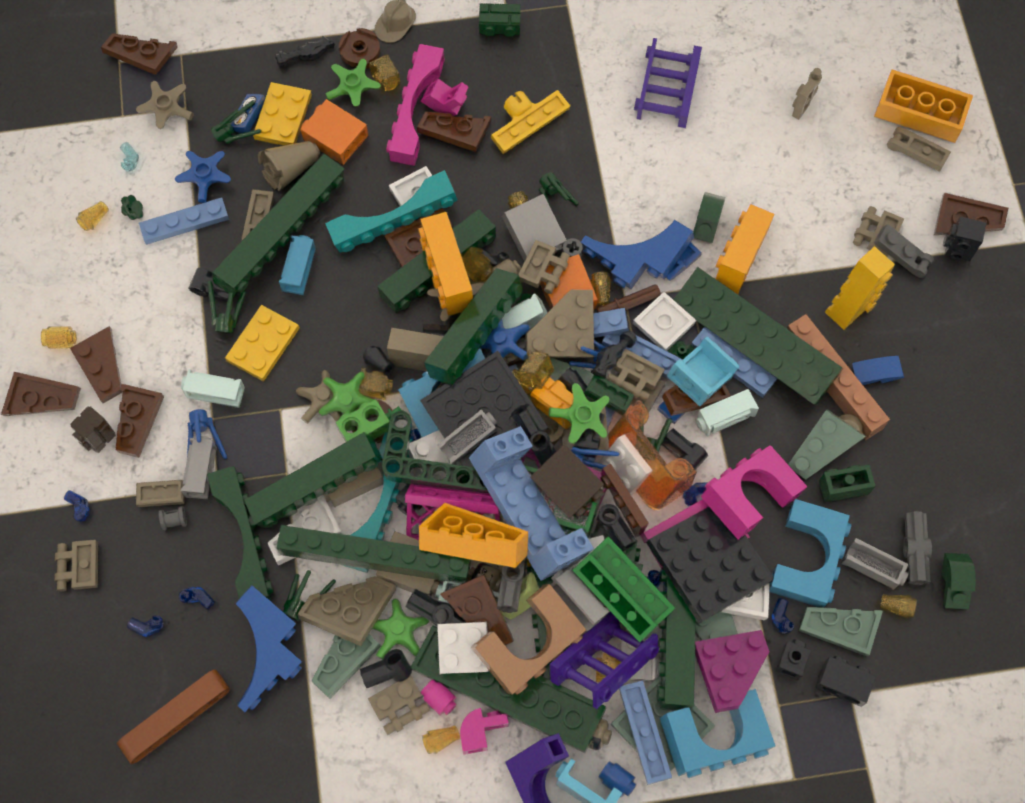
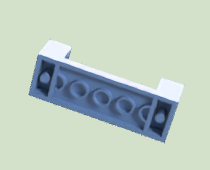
M520 426L485 440L469 459L507 524L528 531L527 558L542 581L556 574L559 570H565L577 564L594 548L582 528L565 535L536 484L530 478L531 476L521 458L533 446Z

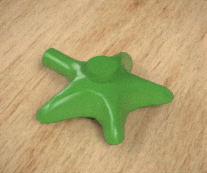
M361 59L354 70H347L337 64L332 65L331 68L339 77L340 84L337 88L325 93L329 101L341 95H348L351 97L353 106L358 107L360 105L361 93L365 90L379 89L381 85L365 75L367 62L365 59Z
M359 372L352 380L345 384L336 382L329 377L324 378L323 382L332 390L333 397L319 410V414L325 416L336 411H340L343 414L352 413L363 403L374 401V399L364 396L359 391V386L365 374ZM352 426L347 431H354L356 428Z
M574 383L572 385L573 403L571 407L566 409L549 408V417L564 418L570 421L571 432L568 441L572 444L577 442L586 429L595 431L602 438L607 436V431L601 424L599 415L609 402L608 396H603L595 402H590L585 397L580 385Z
M394 598L392 600L391 617L388 619H378L372 628L385 635L384 643L376 656L383 660L391 648L398 644L407 648L412 655L417 656L420 648L415 641L413 632L416 628L427 625L429 620L422 616H407L402 610L400 601Z

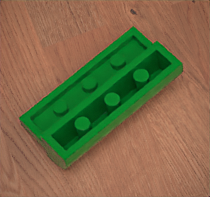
M609 536L573 569L576 575L639 643L675 609L670 601Z

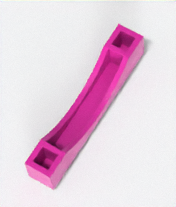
M419 44L418 51L413 53L412 64L414 65L408 71V86L403 88V103L398 105V120L393 123V137L387 143L386 151L389 152L390 161L413 166L416 164L420 144L412 122L413 111L423 91L429 84L440 78L445 61L444 48Z

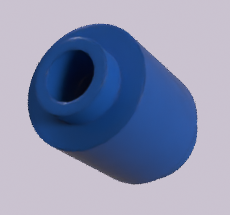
M611 761L606 764L599 775V778L603 780L602 784L610 790H613L615 787L622 792L621 798L624 794L629 796L637 785L633 782L636 778L619 764H613Z

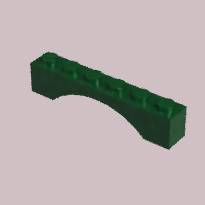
M234 466L208 473L207 476L213 497L235 516L242 532L244 544L243 561L235 581L238 597L240 599L252 585L272 602L270 594L274 593L271 580H266L264 573L268 571L265 558H260L259 554L262 544L259 536L255 537L253 529L257 528V526L254 524L251 515H249L244 501L249 496L247 493H243L242 486L245 485L242 472L238 473Z

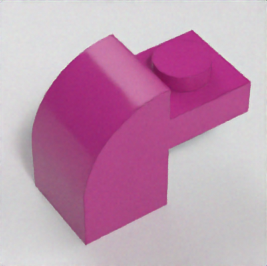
M437 79L428 85L421 102L436 112L451 113L452 116L457 115L461 105L467 98L465 94L468 86L461 82L451 88L440 79Z
M481 708L470 712L463 720L460 729L463 754L488 751L485 731L509 727L507 715L493 711L487 713V717L482 718Z

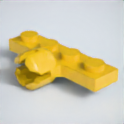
M558 90L537 104L532 103L522 91L514 93L516 97L511 95L505 101L504 109L510 115L512 121L491 135V139L503 154L569 110V103Z

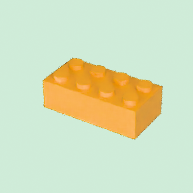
M891 69L874 117L955 143L963 129L973 95Z
M447 212L422 218V227L418 228L422 250L426 253V262L428 269L431 270L433 275L432 281L435 290H438L441 309L446 308L448 316L463 312L473 299V292Z

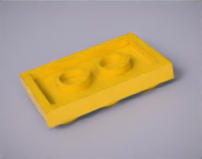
M271 82L255 130L260 129L261 133L253 135L254 140L283 146L295 144L312 96L311 90Z
M261 305L225 359L228 363L264 382L300 327L293 321Z

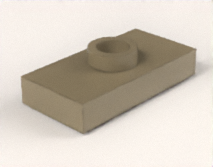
M183 480L136 483V506L150 507L184 504V495L181 492V488L184 486Z

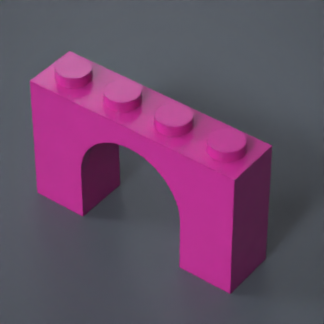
M770 445L764 450L761 448L757 449L751 454L749 460L743 458L736 464L735 469L728 468L720 475V479L713 478L705 485L706 491L702 494L701 498L737 539H740L753 530L763 519L761 514L743 494L741 481H752L763 486L782 508L790 504L794 499H797L807 488V485Z

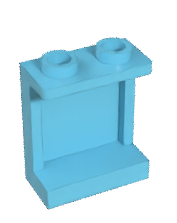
M705 337L695 350L683 360L679 359L673 365L667 377L701 406L733 377L740 366L709 337Z
M572 758L568 763L563 761L555 775L558 778L556 785L582 803H617L622 795V792L614 787L605 800L571 777L569 773L575 764V760Z

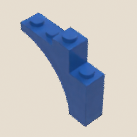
M674 219L660 234L640 243L611 245L593 240L586 235L581 243L584 249L583 252L590 258L597 257L602 260L601 264L609 270L614 268L611 272L614 283L621 288L626 286L632 290L646 269V272L656 279L660 277L665 280L693 240L694 234L691 229Z
M252 585L235 603L248 619L256 644L254 673L246 692L237 703V706L244 712L248 708L253 710L261 701L260 694L265 689L267 691L271 690L278 681L275 678L278 674L284 680L288 677L292 679L302 668L299 666L302 661L280 643L282 639L287 641L296 631L293 628L296 623Z

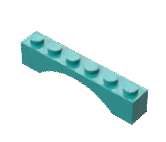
M444 170L426 178L412 198L391 212L372 217H355L345 214L325 224L339 253L348 252L361 243H369L379 235L393 232L397 227L409 225L415 219L422 216H430L440 208L450 207L458 199Z
M388 432L384 434L383 440L379 448V452L382 458L384 456ZM395 442L391 448L393 450H400L404 444ZM392 464L388 467L387 471L396 473L400 467ZM384 475L381 498L374 513L363 526L350 536L384 540L385 532H383L385 524H389L393 514L391 507L393 502L397 503L396 496L400 493L398 489L399 482H392ZM342 565L364 573H368L369 570L365 568Z

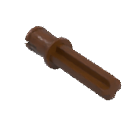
M654 284L618 300L614 298L613 302L597 307L596 311L599 313L621 308L628 310L661 295L660 289L657 284Z

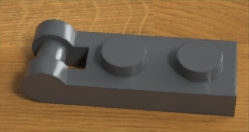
M889 224L882 227L874 241L875 245L916 277L924 278L928 271L927 267L931 266L934 261L932 255L921 251Z

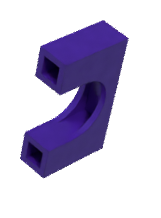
M559 733L539 740L505 762L523 803H551L545 788L546 775L551 767L569 757Z

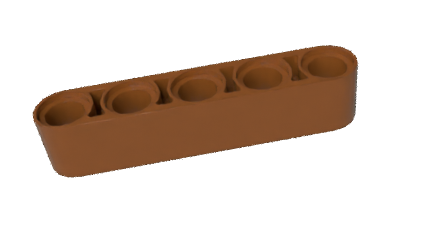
M216 669L208 672L124 735L117 742L118 747L130 764L137 763L223 698L230 691V687Z

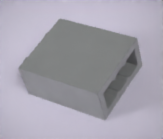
M544 194L502 215L524 262L535 240L555 247L556 252L563 249L562 245L566 238Z

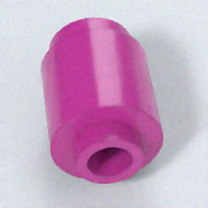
M434 679L421 691V694L424 696L423 700L440 716L443 713L448 715L457 705L455 703L457 697L442 683L436 682Z

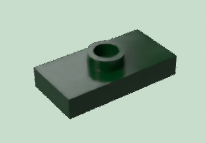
M595 375L592 376L584 392L585 395L596 401L603 396H608L609 402L606 407L622 416L625 415L635 396L609 380Z

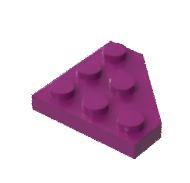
M762 630L695 642V656L715 713L738 709L770 652Z

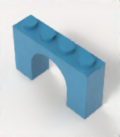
M481 349L477 351L474 359L468 363L463 372L485 359ZM427 371L422 374V378L416 381L410 379L402 384V388L398 389L421 437L439 430L420 401L434 392L442 383L430 378Z
M794 499L790 506L785 527L816 537L824 547L825 563L822 568L813 572H803L777 564L773 570L772 575L774 578L769 585V592L819 608H824L827 603H831L835 593V589H831L833 580L837 581L840 573V567H837L838 560L843 558L846 546L842 545L844 537H848L851 529V524L848 523L850 515Z
M756 689L747 692L738 709L729 710L735 727V738L731 747L727 750L711 748L702 741L689 707L666 713L660 718L678 776L687 774L688 778L701 775L702 769L709 768L710 772L724 768V763L732 761L733 765L746 762V757L754 755L755 759L769 755L768 750L774 748L775 743Z

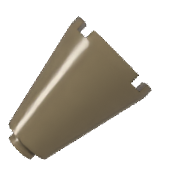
M305 141L264 149L258 153L259 165L263 163L265 170L262 171V174L268 184L274 190L278 188V191H280L318 160L320 151L315 143Z

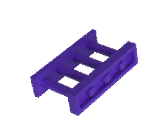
M653 38L652 46H647L645 58H649L641 97L636 98L634 110L638 111L637 119L641 120L643 110L674 115L675 118L679 119L678 127L686 128L702 47L694 45L693 53H688V55L656 49L657 38ZM654 57L686 63L687 66H690L689 71L680 72L653 67ZM650 75L682 80V83H686V87L679 90L648 83ZM646 92L679 98L680 101H683L682 106L672 107L645 102Z
M610 611L599 623L582 635L583 638L578 643H573L550 663L551 682L557 686L569 678L592 691L593 707L598 709L604 702H608L612 695L649 660L657 656L659 652L658 635L653 633L646 641L642 640L639 643L632 634L620 628V621ZM617 637L637 649L628 655L607 642ZM597 651H603L621 663L613 669L592 656ZM586 664L606 677L597 683L576 670Z

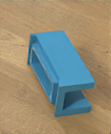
M292 235L293 242L290 243L281 276L282 279L279 281L283 292L303 295L316 248L313 239L310 237Z

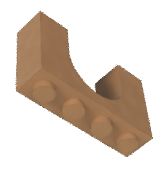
M550 584L543 585L526 600L546 627L547 637L545 645L536 656L529 659H520L514 656L493 631H489L471 646V649L508 694L521 693L528 686L526 682L533 676L537 678L546 671L545 666L551 660L554 661L560 656L567 646L578 643L583 638L581 634L586 631L585 627Z

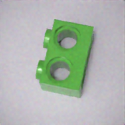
M375 399L372 402L367 401L363 403L358 410L352 413L343 414L335 423L343 439L347 442L363 432L372 436L374 440L388 432L390 421ZM371 415L378 416L377 420L372 422L367 419ZM352 426L358 427V430L354 433L347 432Z

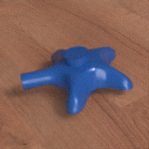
M187 151L185 154L192 166L189 170L175 177L177 183L191 182L198 185V202L200 203L207 201V190L211 184L229 183L231 181L229 175L217 169L218 163L225 155L223 151H219L209 158H201L192 151Z
M501 319L497 328L491 332L487 341L480 349H489L491 354L498 351L502 358L512 353L525 361L529 353L518 347L516 343L523 334L528 332L530 326L522 324L514 328L505 329Z

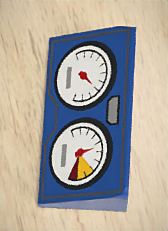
M246 95L238 110L252 100L255 101V104L230 123L234 131L238 133L251 131L261 113L265 101L264 95Z

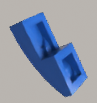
M690 243L666 278L669 281L674 279L702 255V252L694 244Z
M899 356L874 358L852 363L854 374L862 385L878 381L886 383L904 378Z

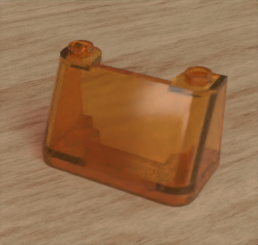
M639 399L629 406L608 433L609 449L618 437L625 434L653 470L636 492L650 509L660 510L691 489L697 472L685 459L677 458L668 464L664 461L639 429L647 423L649 418L647 408Z

